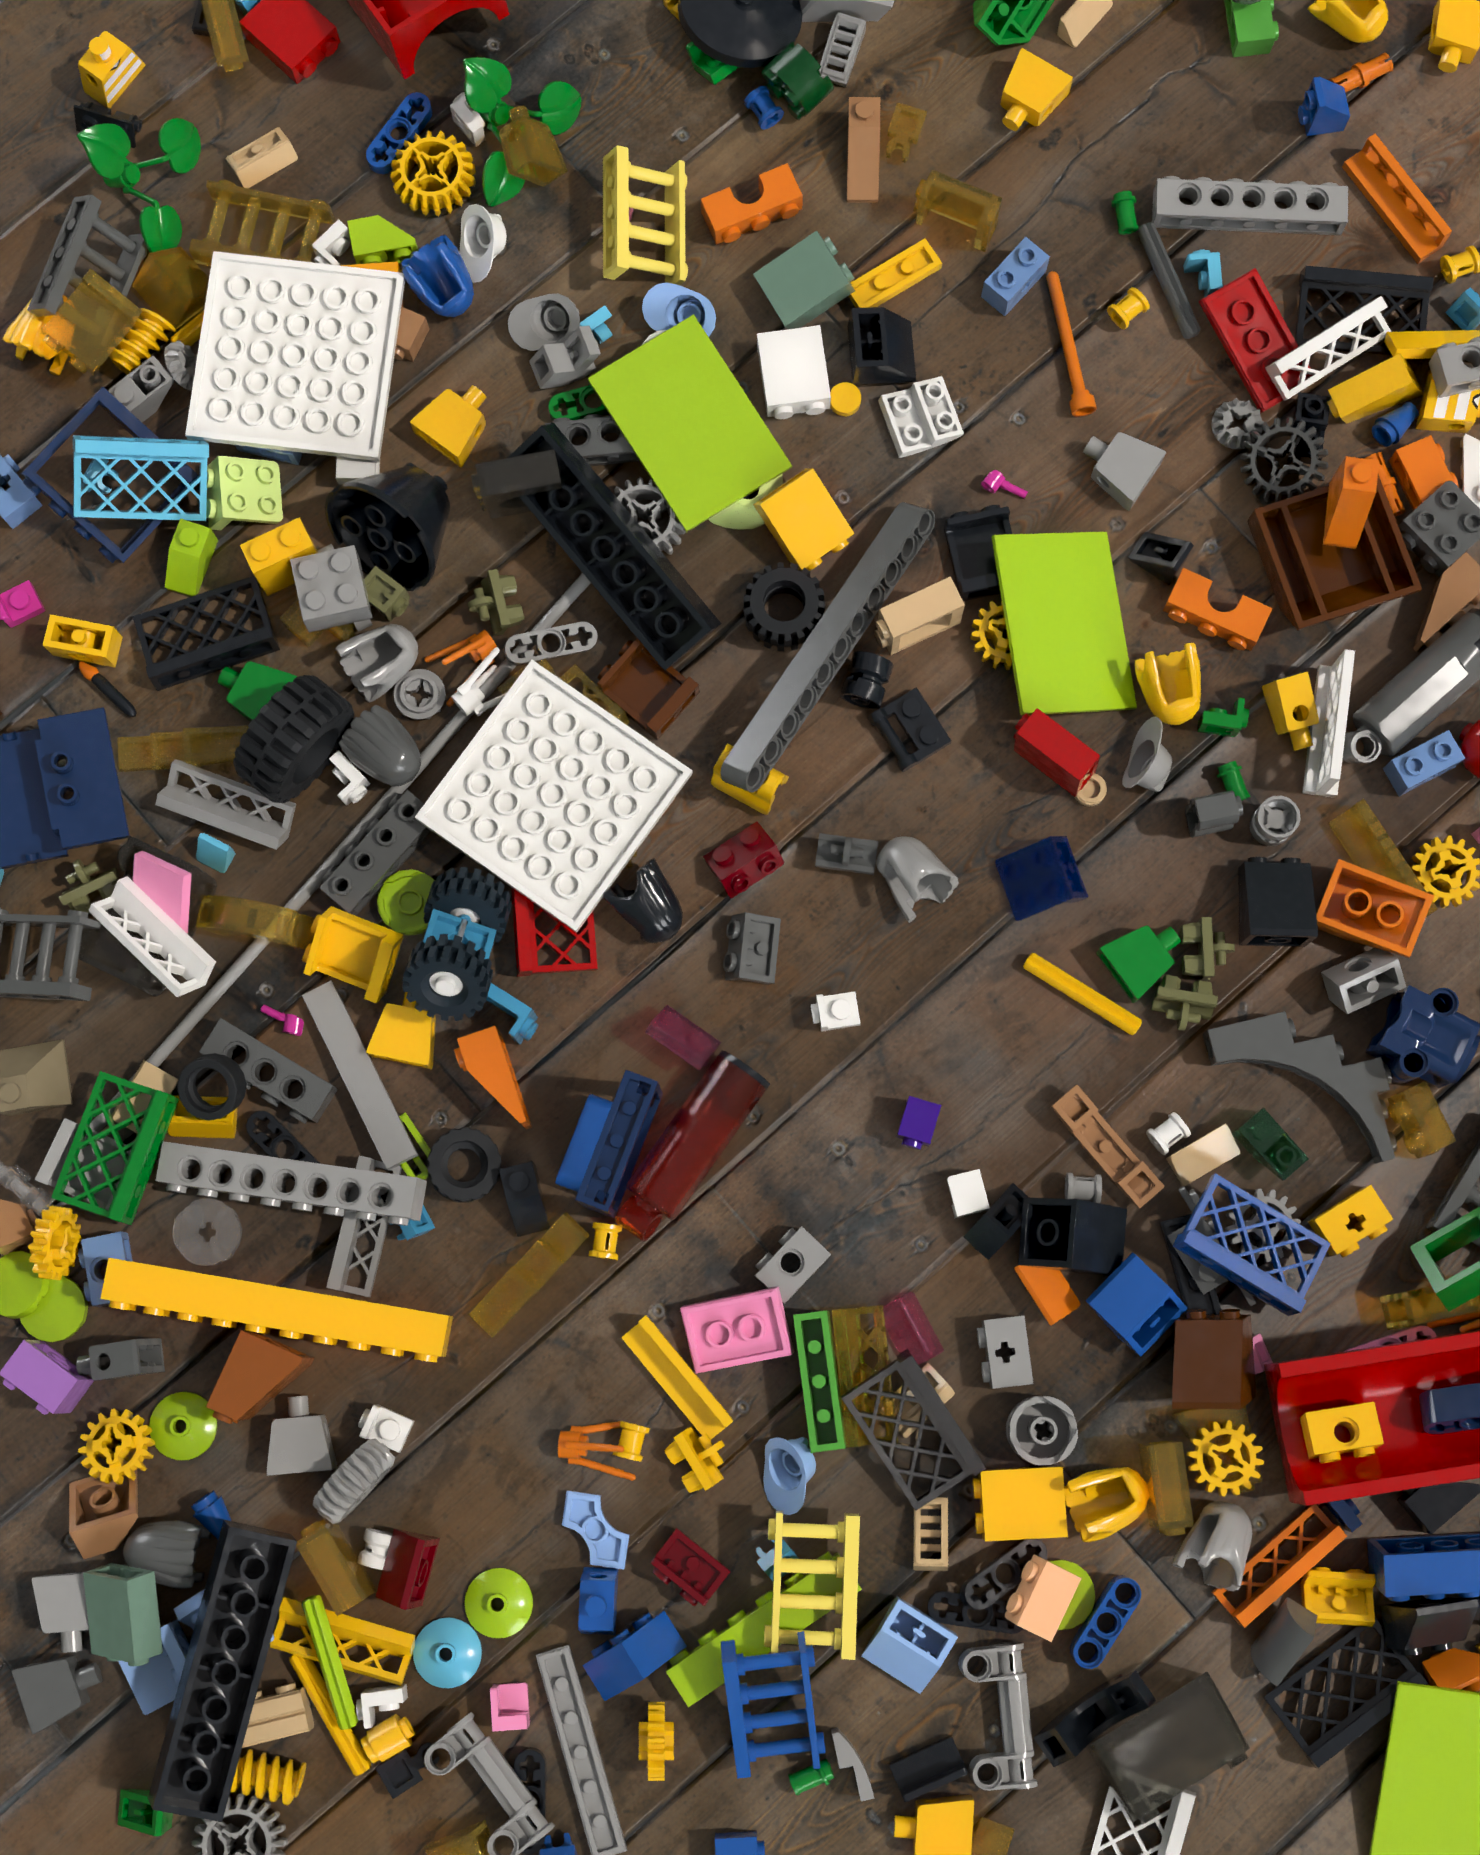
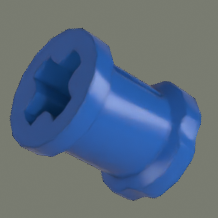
M766 86L756 88L744 99V105L747 109H752L759 119L758 124L763 130L773 127L784 115L783 109L776 106L770 98L769 89Z

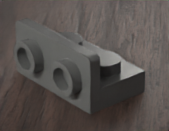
M748 912L732 915L726 931L729 943L728 952L723 961V968L726 971L725 980H744L768 985L775 983L780 918Z

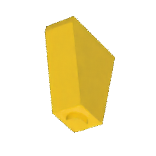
M1399 353L1328 389L1332 399L1327 403L1335 418L1340 416L1347 424L1423 395V392L1410 364Z

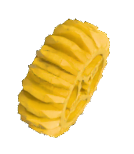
M427 130L426 138L422 139L415 133L414 143L404 140L405 150L396 149L397 160H392L391 167L394 171L390 174L392 182L395 183L393 186L394 191L397 195H400L401 202L404 205L410 203V208L414 212L421 207L422 213L425 216L428 215L430 209H434L435 215L438 217L441 213L440 209L446 208L451 213L453 211L452 204L454 203L462 207L463 200L461 196L470 197L471 191L469 187L475 185L473 175L476 173L475 165L472 163V154L466 152L465 144L463 142L457 143L456 137L453 134L445 140V135L441 130L436 137H433L432 133ZM417 163L419 171L415 174V179L409 182L410 172ZM457 165L456 177L450 184L447 176L452 172L451 168Z

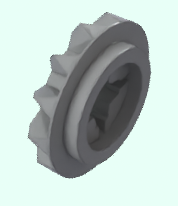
M179 340L174 343L172 342L164 349L167 370L179 385L192 391L197 354L191 351L189 345H184Z
M1236 398L1233 401L1222 403L1213 415L1211 426L1215 438L1222 445L1231 449H1245V441L1253 444L1256 442L1251 435L1253 430L1261 435V424L1264 421H1262L1260 416V409L1252 406L1250 401H1239ZM1234 416L1238 420L1247 417L1243 424L1244 430H1241L1238 426L1228 429L1233 422Z
M426 669L409 671L396 683L394 688V701L397 708L404 716L415 721L430 719L437 712H441V708L446 700L445 686L442 680L435 673ZM423 683L424 691L430 697L423 698L418 707L415 697L410 694L417 693Z

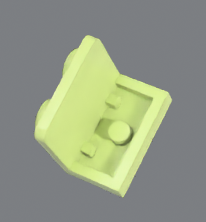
M217 456L207 466L206 518H208L209 528L211 530H222L232 520L278 524L282 521L283 510L279 465L275 461Z

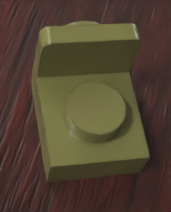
M375 566L364 579L369 603L391 622L395 616L400 617L406 611L410 596L403 586Z

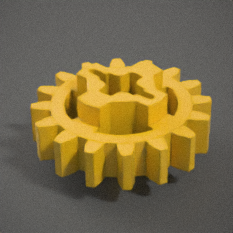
M991 601L988 606L989 612L981 608L978 613L981 620H973L972 627L978 631L972 632L970 638L971 640L979 641L973 650L974 652H984L982 662H986L989 658L994 660L993 668L996 669L999 663L1002 662L1006 670H1010L1012 664L1011 654L1006 653L1010 650L1009 641L1002 637V633L1006 629L1005 617L999 620L993 619L1004 615L1003 605L1001 602V605L997 607ZM986 638L991 639L995 650L988 644Z
M1448 835L1444 838L1443 843L1438 837H1435L1431 840V846L1424 843L1419 847L1422 854L1416 853L1412 856L1411 859L1418 864L1410 867L1409 872L1416 874L1417 878L1410 883L1411 885H1420L1421 891L1434 895L1431 905L1436 900H1440L1441 908H1446L1450 901L1454 907H1458L1462 904V898L1468 901L1474 897L1470 890L1477 891L1480 889V883L1475 881V879L1480 878V870H1476V866L1480 864V858L1473 859L1471 856L1476 850L1474 847L1468 850L1463 848L1465 845L1464 839L1453 844L1452 836ZM1451 853L1457 855L1460 859L1452 856ZM1432 855V867L1429 871H1426L1427 861ZM1442 868H1444V870L1457 869L1450 876L1448 874L1443 875L1442 873L1435 875ZM1464 873H1467L1466 882L1464 886L1460 888V886L1462 885L1460 879ZM1431 884L1441 888L1442 891L1437 890Z
M49 1206V1210H42V1219L36 1218L35 1231L30 1233L33 1237V1243L28 1245V1249H30L31 1253L29 1262L35 1263L32 1271L33 1273H38L39 1278L61 1280L62 1276L69 1275V1267L75 1266V1259L79 1250L77 1245L81 1242L82 1237L79 1231L81 1224H75L78 1215L73 1214L71 1208Z
M111 1409L109 1418L102 1413L98 1414L99 1423L95 1425L89 1422L87 1426L91 1430L90 1434H81L80 1436L82 1440L87 1442L86 1446L78 1449L80 1454L87 1456L81 1462L82 1466L87 1469L91 1468L89 1475L95 1479L100 1477V1481L105 1484H109L112 1477L118 1485L123 1484L124 1476L135 1480L136 1474L134 1471L137 1468L146 1471L147 1468L142 1462L144 1459H153L154 1456L147 1451L148 1447L155 1445L153 1439L146 1437L152 1432V1428L148 1425H143L145 1420L139 1415L133 1417V1413L127 1409L124 1410L122 1415L116 1409ZM124 1425L131 1427L136 1436L127 1435ZM98 1457L106 1458L109 1468L103 1467Z
M1230 1420L1224 1421L1223 1428H1220L1217 1421H1212L1211 1431L1200 1427L1198 1430L1202 1438L1200 1440L1191 1438L1190 1442L1196 1446V1449L1186 1453L1187 1456L1195 1460V1463L1188 1466V1470L1199 1472L1194 1481L1198 1484L1206 1481L1205 1491L1210 1493L1215 1487H1218L1219 1496L1224 1497L1229 1488L1232 1494L1236 1496L1240 1495V1485L1246 1489H1251L1252 1485L1248 1479L1250 1477L1260 1478L1261 1476L1254 1470L1255 1465H1264L1263 1460L1256 1458V1453L1263 1450L1262 1446H1253L1251 1443L1256 1435L1254 1433L1244 1435L1245 1425L1239 1424L1235 1429H1232V1421ZM1228 1434L1223 1443L1215 1445L1209 1442L1216 1436ZM1242 1444L1247 1453V1462L1243 1460L1240 1452ZM1212 1450L1225 1453L1229 1450L1228 1456L1238 1466L1223 1464L1221 1467L1222 1460ZM1203 1454L1208 1456L1211 1466L1208 1472L1204 1467ZM1237 1472L1241 1474L1232 1481L1222 1482L1228 1473Z
M648 1702V1722H639V1760H648V1781H665V1760H674V1722H665V1702Z

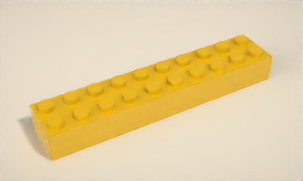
M114 1258L108 1259L100 1299L110 1300L109 1307L136 1311L137 1305L144 1306L143 1313L169 1317L170 1311L178 1312L177 1319L203 1322L204 1317L212 1318L211 1325L236 1328L237 1322L246 1324V1331L270 1334V1329L275 1328L280 1329L279 1336L303 1339L304 1334L314 1335L313 1342L337 1345L338 1339L348 1341L346 1348L370 1351L371 1345L381 1346V1354L401 1357L404 1356V1351L415 1352L414 1359L428 1362H437L438 1356L446 1357L453 1316Z

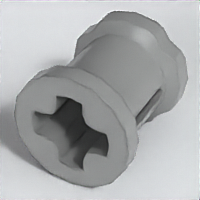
M1066 1173L1065 1199L1088 1200L1100 1203L1102 1176L1096 1174L1094 1177L1074 1176L1073 1173Z

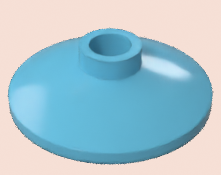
M451 1617L440 1618L426 1625L418 1634L413 1650L414 1664L418 1673L429 1684L439 1688H454L466 1683L476 1673L482 1657L481 1642L475 1630L466 1622ZM442 1648H449L451 1650L452 1658L445 1661L440 1657Z

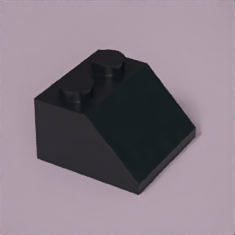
M1445 1597L1438 1600L1420 1599L1380 1606L1386 1648L1401 1650V1655L1422 1654V1647L1431 1646V1650L1452 1649V1642L1466 1640L1479 1607L1478 1599Z

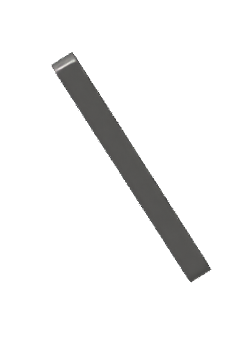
M906 502L900 503L895 508L724 760L721 767L722 781L749 792H755L761 787L770 770L773 769L931 534L935 524V514L932 510Z

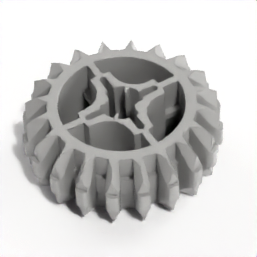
M639 477L637 479L638 485L632 486V483L626 480V490L624 491L616 486L614 493L617 499L637 523V516L643 520L649 518V524L643 521L638 524L661 551L664 550L667 554L671 555L673 553L671 544L680 545L681 538L679 535L685 534L686 531L658 488H656L653 480L650 479L649 484L644 485L643 478ZM638 500H651L652 502L649 503V504L643 505V504H639L637 501H638ZM666 510L670 516V521L667 529L662 534L656 523L661 518V513Z
M376 1438L367 1440L356 1449L315 1495L313 1506L318 1510L317 1513L332 1524L339 1523L345 1519L390 1471L395 1461V1456L389 1452L390 1449L383 1443L381 1444Z
M239 1793L235 1804L234 1799L229 1795L224 1817L241 1814L250 1817V1820L243 1827H237L232 1823L227 1825L223 1821L202 1819L205 1824L196 1825L194 1831L203 1837L194 1839L192 1846L202 1848V1851L195 1855H218L214 1845L216 1831L219 1834L217 1838L224 1844L223 1855H231L236 1847L234 1843L237 1841L233 1840V1838L236 1839L249 1830L244 1837L246 1842L243 1843L247 1846H243L232 1855H286L277 1848L283 1847L288 1843L287 1838L278 1837L277 1835L286 1829V1825H275L274 1821L280 1816V1812L275 1811L269 1815L266 1812L271 1805L269 1801L258 1807L259 1799L256 1798L255 1794L247 1804L246 1796L243 1793ZM259 1826H261L266 1838L265 1853L261 1851L262 1846L258 1844L255 1838V1833Z

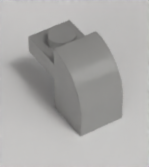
M590 325L579 326L565 343L543 345L529 362L539 388H555L581 380L596 370L594 361L601 353Z

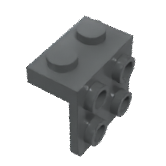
M1446 481L1398 526L1407 550H1412L1420 558V563L1426 571L1432 574L1435 573L1440 577L1444 571L1480 539V508L1454 482Z

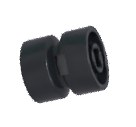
M855 651L848 668L851 676L845 678L840 697L859 707L867 709L881 708L886 692L882 685L889 682L894 666L893 663L874 653Z

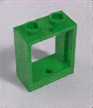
M1480 1207L1410 1246L1433 1290L1448 1312L1480 1295V1261L1447 1280L1437 1264V1261L1480 1237Z

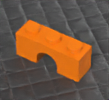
M788 163L759 174V190L762 196L754 203L744 204L739 202L734 197L730 187L700 199L701 213L716 245L722 242L731 243L740 238L741 234L751 230L760 231L769 226L770 222L780 218H792L799 210H802L803 195Z
M1183 568L1163 611L1169 613L1168 616L1176 622H1188L1197 626L1198 630L1204 635L1210 637L1217 635L1228 640L1227 643L1235 649L1251 651L1257 643L1273 608L1242 595L1236 608L1232 611H1217L1208 601V591L1213 581Z

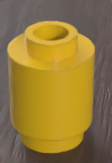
M394 1714L366 1731L367 1735L360 1740L367 1757L374 1764L379 1760L384 1762L411 1746V1737L415 1735V1732L407 1717L400 1718L397 1714Z

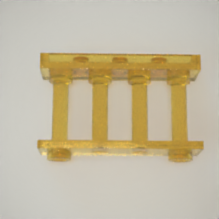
M207 180L206 187L212 199L217 201L207 238H203V240L192 238L189 252L195 263L211 266L213 251L311 262L312 244L316 241L320 222L334 224L335 217L330 205L319 199L307 201L239 187L227 180H219L218 182ZM229 203L247 207L238 242L233 247L221 245L219 242ZM260 209L277 213L268 251H264V253L255 252L250 249ZM290 216L308 219L299 255L294 259L284 258L280 255Z

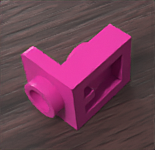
M29 580L0 594V621L3 620L10 628L46 611L33 584Z

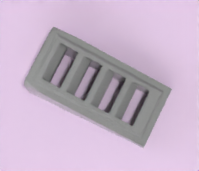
M836 13L820 63L821 68L819 71L822 79L828 75L833 84L843 87L847 86L865 35L866 21L843 13ZM837 40H840V41H843V42L852 44V46H851V47L845 46V45L836 43V41H837ZM832 52L848 57V59L845 60L836 56H832ZM831 64L844 68V72L829 69L827 66Z

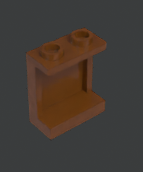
M637 638L634 642L629 640L619 652L621 657L613 666L608 664L603 668L597 677L599 680L597 686L602 695L658 741L700 693L699 684L691 677L686 679L672 666L664 670Z

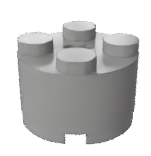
M1031 1396L1020 1401L1011 1410L1006 1423V1438L1012 1450L1021 1459L1035 1465H1052L1066 1459L1075 1448L1078 1439L1077 1422L1072 1410L1061 1400L1050 1396ZM1046 1421L1048 1423L1046 1430L1050 1433L1048 1437L1040 1436L1037 1439V1431L1034 1429L1036 1423L1043 1424Z

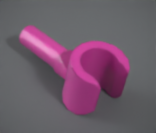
M997 470L989 472L981 482V486L992 494L999 487L1025 499L1028 491L1006 481L1004 475Z
M265 1004L261 1007L260 1011L284 1022L282 1032L301 1036L304 1026L303 1019L293 1014L281 1013Z

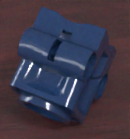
M1408 985L1403 992H1397L1393 995L1386 1009L1384 1027L1372 1037L1365 1053L1375 1058L1381 1057L1382 1061L1390 1069L1392 1083L1405 1084L1419 1077L1441 1088L1451 1083H1457L1467 1070L1480 1042V1036L1477 1035L1480 1030V1023L1457 1012L1459 1000L1456 993L1451 989L1445 987L1438 988L1426 994ZM1433 1003L1437 1006L1438 1011L1434 1008ZM1404 1061L1408 1064L1409 1071L1405 1068Z

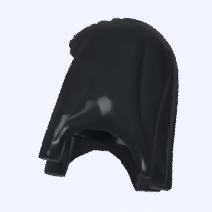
M655 858L649 860L637 870L636 890H626L619 884H616L603 894V898L639 932L641 940L646 943L665 942L673 938L680 930L683 918L680 902Z

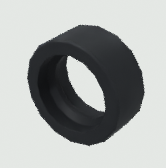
M213 1053L203 1055L184 1067L178 1079L177 1090L180 1101L188 1112L197 1118L210 1121L221 1119L238 1108L245 1097L247 1084L243 1071L234 1060L226 1055ZM213 1068L221 1073L227 1081L229 1089L228 1098L221 1105H210L197 1092L196 1076L202 1069Z

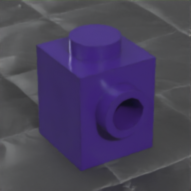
M909 1096L896 1136L903 1139L902 1145L921 1150L922 1145L928 1147L931 1143L942 1105Z

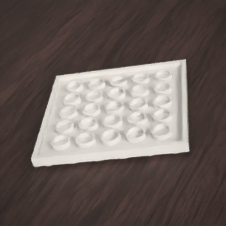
M213 251L185 433L187 439L380 462L405 285L404 274L392 271Z
M531 660L417 813L415 819L577 933L603 898V894L608 891L691 777L693 771L534 660Z

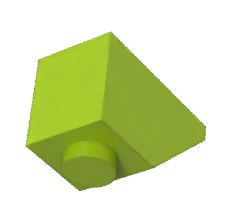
M180 518L168 552L166 589L190 597L198 595L218 543V539L211 528Z

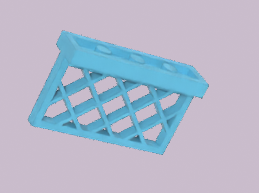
M73 435L74 517L180 520L181 518L190 521H206L207 458H209V444L206 441ZM81 458L96 459L104 468L90 481L81 472ZM101 459L113 460L108 465H106ZM119 460H129L137 468L124 482L111 470ZM135 460L146 461L141 466H139ZM153 461H162L170 471L156 483L144 470ZM167 461H174L179 463L172 467ZM186 462H200L199 476L190 484L177 472ZM109 472L121 485L106 498L94 484ZM142 473L154 486L139 499L127 485ZM175 474L187 487L172 500L161 486ZM81 478L87 483L82 489ZM198 483L199 494L193 489ZM90 488L104 500L94 510L81 509V496ZM123 489L137 501L127 511L118 510L110 502ZM156 490L170 502L160 512L151 511L144 504ZM191 491L199 499V513L184 512L177 503ZM108 504L113 510L102 509ZM141 505L146 511L135 510ZM172 507H175L179 512H168V511H169Z

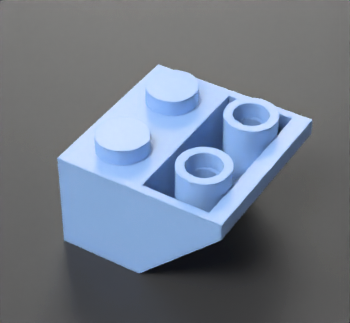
M896 1596L861 1656L921 1694L940 1669L958 1636L955 1632Z

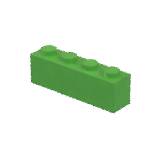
M1224 0L1232 56L1242 57L1269 54L1274 41L1278 40L1279 37L1278 23L1273 21L1271 13L1274 10V0H1261L1251 5H1242L1232 0Z
M826 1310L793 1315L811 1453L847 1448L830 1313Z

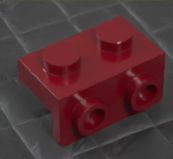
M758 821L703 856L706 864L720 881L730 898H734L746 891L750 886L784 865V860L776 844Z
M678 1528L675 1529L650 1562L655 1567L652 1571L653 1574L667 1585L671 1580L682 1588L679 1594L693 1606H696L698 1602L705 1606L731 1571Z

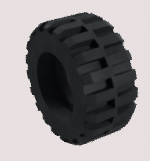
M303 675L295 678L293 682H288L281 691H277L271 697V700L260 709V713L251 721L248 730L242 735L240 745L235 751L236 757L233 759L236 773L272 802L286 803L291 798H296L301 791L306 790L323 773L322 771L331 763L329 758L341 749L339 742L342 740V735L346 729H350V723L354 719L352 705L318 677Z

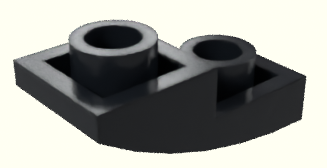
M1299 392L1293 416V428H1296L1298 423L1304 420L1306 422L1304 433L1309 428L1315 427L1317 432L1312 440L1318 437H1323L1324 439L1329 417L1327 402L1330 400V397ZM1300 440L1295 455L1296 459L1303 463L1311 464V451ZM1323 444L1317 450L1323 449Z

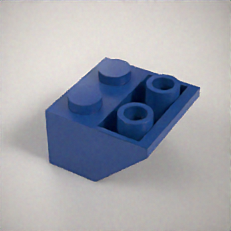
M1133 1252L1085 1300L1117 1338L1140 1357L1188 1309L1175 1292Z

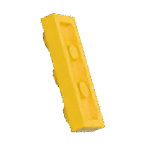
M926 238L852 281L851 284L855 292L848 297L856 308L878 307L940 270L942 262Z

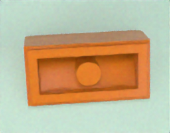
M1021 1265L1014 1267L1015 1272L1049 1325L1055 1324L1080 1307L1079 1299L1060 1270Z

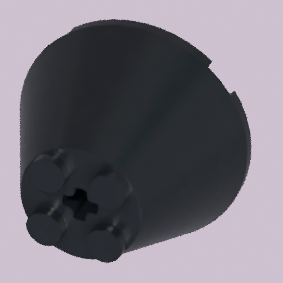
M407 463L401 468L336 486L326 498V520L338 545L342 543L346 547L355 545L364 573L368 575L376 566L403 586L406 591H414L417 587L426 586L435 573L450 511V501L446 494L448 487L441 477L437 475L432 476L416 465Z

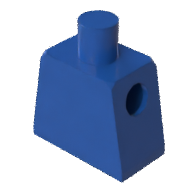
M584 1567L580 1579L578 1630L581 1634L616 1635L618 1569Z

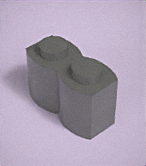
M1233 790L1192 798L1190 805L1185 807V817L1189 834L1192 838L1232 830L1233 825L1238 823L1239 816L1243 815L1240 796H1235Z

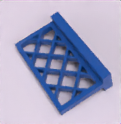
M1215 1173L1211 1176L1183 1233L1178 1234L1173 1247L1285 1315L1290 1316L1301 1313L1306 1303L1304 1297L1331 1243ZM1217 1186L1227 1191L1231 1205L1216 1209L1212 1194ZM1237 1198L1244 1202L1238 1203ZM1207 1204H1208L1209 1211L1204 1212V1210H1205V1208H1206V1206H1207ZM1250 1205L1255 1208L1260 1223L1245 1226L1240 1207ZM1233 1209L1238 1229L1223 1232L1218 1213ZM1211 1215L1216 1234L1207 1237L1195 1230V1227L1201 1217ZM1266 1215L1272 1218V1220L1267 1221ZM1278 1222L1285 1226L1289 1240L1274 1244L1269 1224ZM1262 1227L1267 1246L1252 1250L1247 1230ZM1240 1232L1245 1252L1235 1254L1228 1249L1225 1236ZM1295 1233L1300 1235L1301 1237L1296 1238ZM1218 1238L1219 1244L1212 1239ZM1308 1240L1318 1246V1249L1313 1259L1303 1262L1297 1242ZM1290 1244L1296 1264L1281 1268L1276 1248ZM1269 1250L1274 1270L1264 1272L1258 1268L1254 1253ZM1247 1256L1248 1261H1246L1245 1259H1243V1258H1241V1257ZM1310 1264L1306 1271L1304 1265ZM1298 1268L1301 1283L1297 1291L1287 1286L1283 1271ZM1276 1273L1277 1279L1270 1274Z

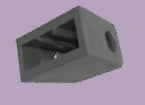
M161 1338L132 1339L90 1346L88 1350L89 1355L79 1356L76 1361L78 1374L80 1376L91 1375L93 1381L165 1372Z
M75 1655L25 1665L12 1671L32 1735L48 1728L89 1703L90 1697L87 1688L102 1682V1674L98 1664L95 1662L80 1668Z

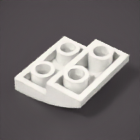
M942 376L915 382L909 389L881 395L878 400L899 458L937 447L964 434Z

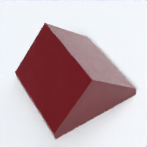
M394 1529L375 1597L404 1610L422 1606L440 1538Z

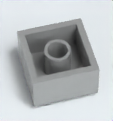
M355 545L290 559L302 618L308 632L373 618L360 558Z

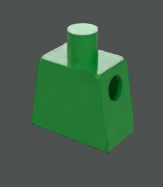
M248 661L241 673L226 666L219 675L218 684L230 690L226 698L229 705L251 722L260 713V709L271 700V697L277 691H281L288 682H293L297 676Z
M1146 925L1102 946L1096 954L1134 1004L1175 963L1168 951L1180 944L1181 939L1170 926L1158 935H1155L1151 928Z

